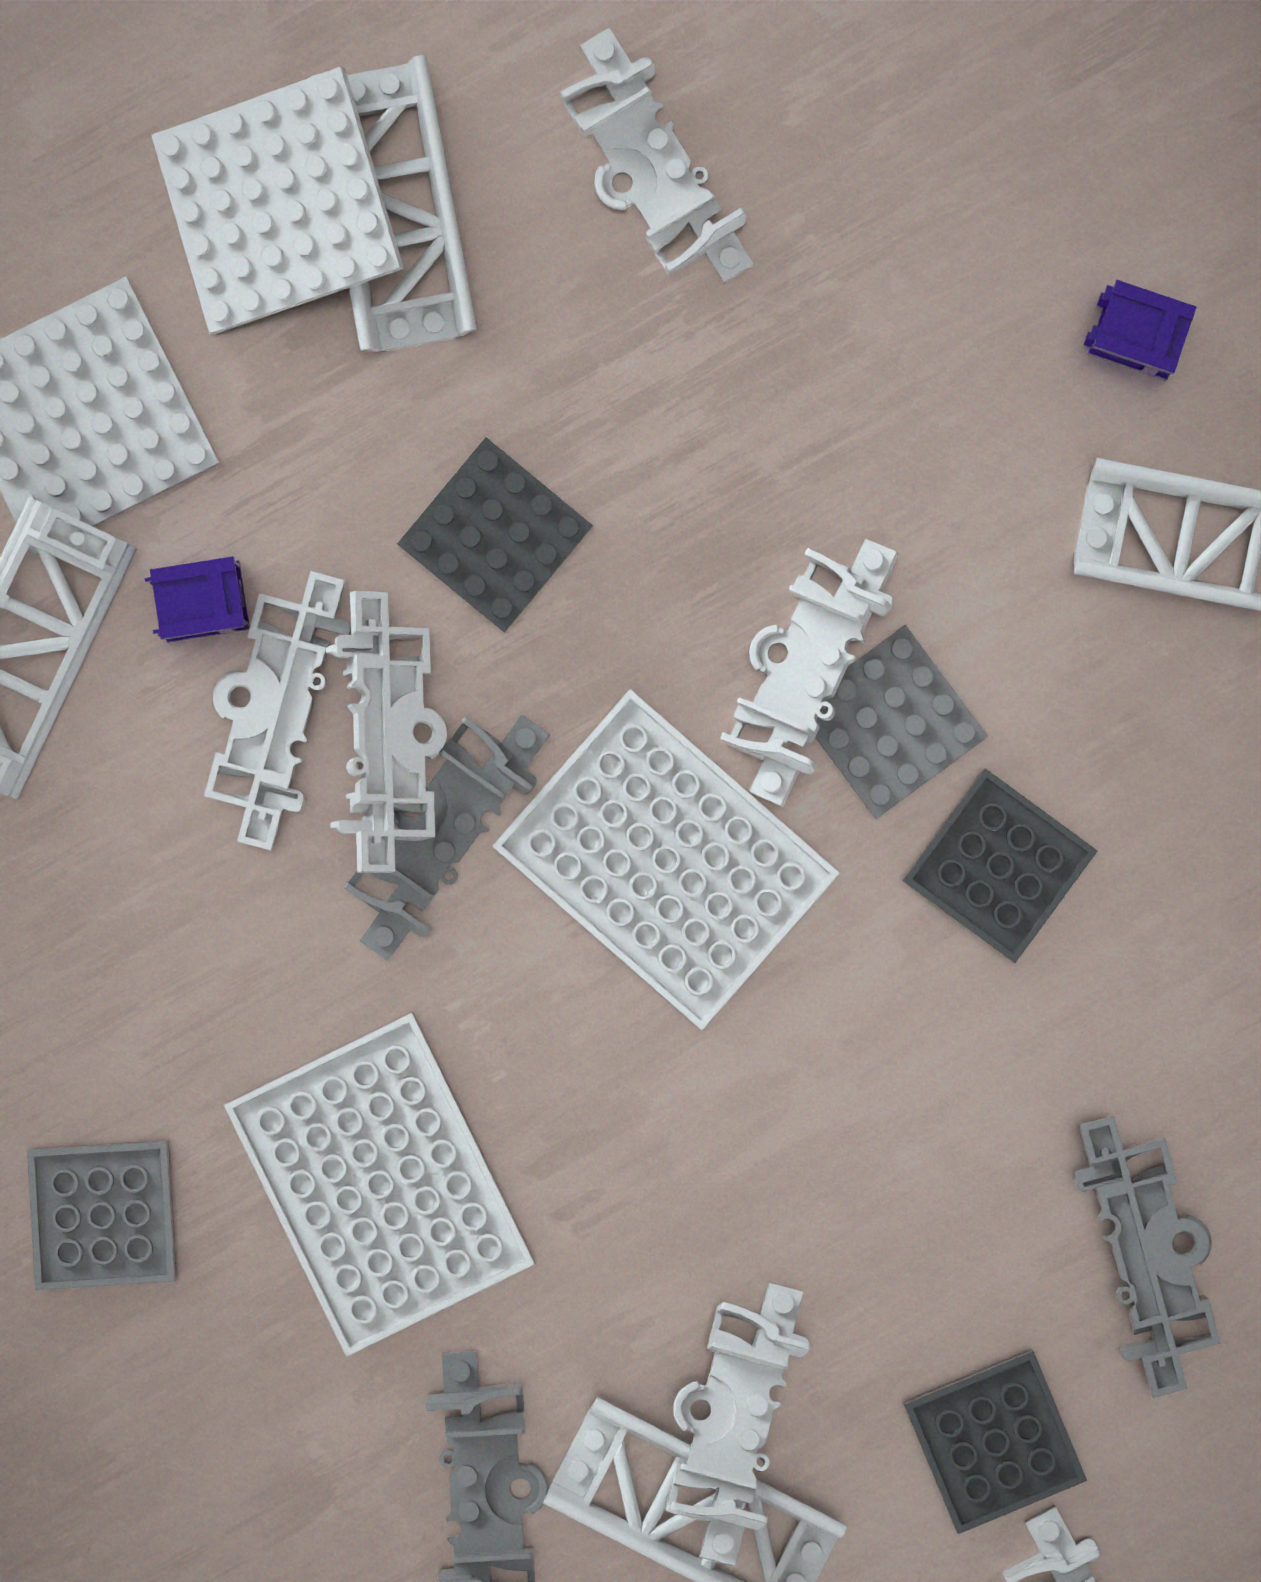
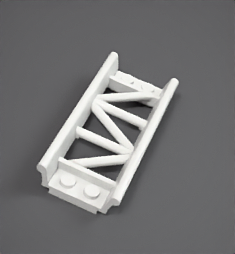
M415 56L408 64L347 75L359 117L384 112L365 135L369 152L405 108L416 106L425 157L375 166L374 169L378 180L428 172L436 215L382 193L386 210L427 227L394 233L397 247L427 241L433 242L380 306L373 307L369 281L349 288L360 351H391L466 336L467 333L477 330L427 56ZM443 252L450 293L403 301Z
M1096 458L1087 487L1074 552L1073 574L1261 611V593L1254 592L1261 559V490ZM1133 488L1186 498L1174 567L1171 566L1132 495ZM1200 502L1243 509L1244 511L1188 566ZM1128 516L1159 572L1118 564ZM1253 522L1240 588L1195 580Z
M28 497L0 556V607L61 636L0 645V659L67 650L48 691L0 669L1 685L42 704L19 753L11 750L0 726V793L18 799L136 550L135 547ZM29 545L36 547L72 625L6 594ZM56 557L101 578L84 616Z
M597 1397L563 1458L543 1504L694 1582H744L715 1567V1561L700 1559L663 1540L664 1537L696 1519L677 1514L657 1525L668 1503L676 1467L682 1463H687L691 1445ZM627 1432L675 1457L643 1522L623 1441ZM612 1460H614L627 1521L591 1503ZM757 1479L756 1484H758V1488L755 1491L753 1503H748L749 1512L765 1516L763 1502L798 1520L777 1563H775L767 1524L760 1530H754L765 1582H816L836 1541L843 1537L847 1525ZM715 1493L693 1506L712 1507ZM735 1500V1508L744 1510L747 1503Z

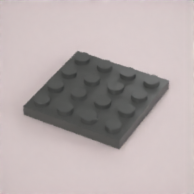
M485 437L397 544L505 633L587 535L593 525Z
M984 768L902 881L1013 963H1016L1098 850Z
M1033 1350L904 1403L957 1534L1087 1481Z

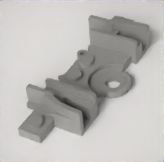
M521 714L502 742L467 717L463 718L458 730L448 740L443 750L441 749L439 752L440 755L446 758V761L428 787H426V791L434 792L435 837L422 841L395 840V872L370 873L381 880L398 885L388 901L375 898L355 886L364 873H357L356 871L352 878L343 886L348 892L379 912L360 939V942L385 960H390L410 930L420 937H426L432 930L430 927L404 908L410 902L423 912L439 891V879L446 885L454 884L457 881L458 873L449 865L460 862L480 833L489 832V828L485 827L481 822L482 815L487 811H493L497 816H500V804L512 788L523 795H527L536 785V777L525 769L550 734ZM467 728L474 731L493 752L482 769L474 758L457 743ZM394 810V824L403 830H426L425 814L411 818L406 816L404 812ZM447 872H451L453 874V878L451 880H447L445 878V874Z
M1114 1116L1080 1124L1079 1128L1090 1167L1075 1172L1074 1184L1081 1191L1095 1189L1096 1199L1102 1209L1098 1220L1111 1219L1114 1222L1115 1229L1113 1233L1104 1235L1103 1239L1111 1243L1119 1276L1128 1283V1286H1120L1117 1289L1116 1298L1122 1304L1133 1302L1128 1317L1134 1335L1151 1331L1152 1338L1119 1347L1120 1354L1126 1361L1142 1358L1153 1398L1185 1390L1187 1385L1179 1354L1221 1343L1209 1299L1204 1295H1198L1191 1269L1193 1266L1204 1263L1209 1256L1212 1246L1210 1232L1206 1225L1194 1216L1186 1215V1218L1180 1219L1177 1217L1169 1187L1170 1185L1177 1184V1179L1166 1139L1157 1137L1122 1148ZM1160 1148L1164 1164L1153 1167L1131 1180L1126 1161L1140 1153ZM1180 1233H1188L1194 1239V1247L1188 1253H1180L1174 1247V1239ZM1127 1291L1129 1296L1123 1299L1122 1293ZM1206 1318L1210 1333L1193 1337H1173L1170 1321H1189Z
M477 1351L442 1353L444 1393L429 1395L426 1402V1411L461 1409L462 1416L445 1417V1437L447 1438V1443L454 1450H443L439 1458L441 1465L445 1468H451L455 1465V1469L449 1476L451 1512L447 1515L446 1521H457L461 1526V1532L455 1536L449 1535L447 1541L454 1546V1568L442 1569L438 1574L437 1582H491V1566L504 1570L527 1571L528 1582H535L533 1547H524L522 1513L531 1512L533 1515L544 1505L543 1501L548 1492V1483L545 1475L537 1466L529 1463V1465L519 1463L517 1434L525 1433L523 1383L479 1385ZM516 1395V1412H508L488 1419H481L480 1403L498 1397ZM450 1455L453 1460L447 1462L444 1457ZM519 1478L527 1480L531 1486L530 1494L523 1499L515 1498L510 1492L511 1483Z

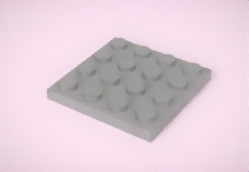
M904 625L847 667L834 697L825 700L834 707L835 716L829 721L817 718L819 730L815 738L873 817L877 819L986 739L988 735L908 627ZM825 708L822 711V714H826L828 712V708Z
M168 1141L27 1150L35 1290L176 1281Z

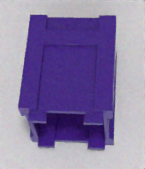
M1116 280L1113 287L1107 285L1105 292H1101L1097 306L1103 308L1097 326L1093 325L1091 332L1087 333L1083 344L1089 347L1087 355L1167 381L1168 377L1175 373L1197 306L1120 280Z
M235 557L150 569L151 577L145 578V582H150V585L153 586L159 629L153 630V634H158L161 640L166 639L167 643L249 630L250 624L239 560L235 561Z

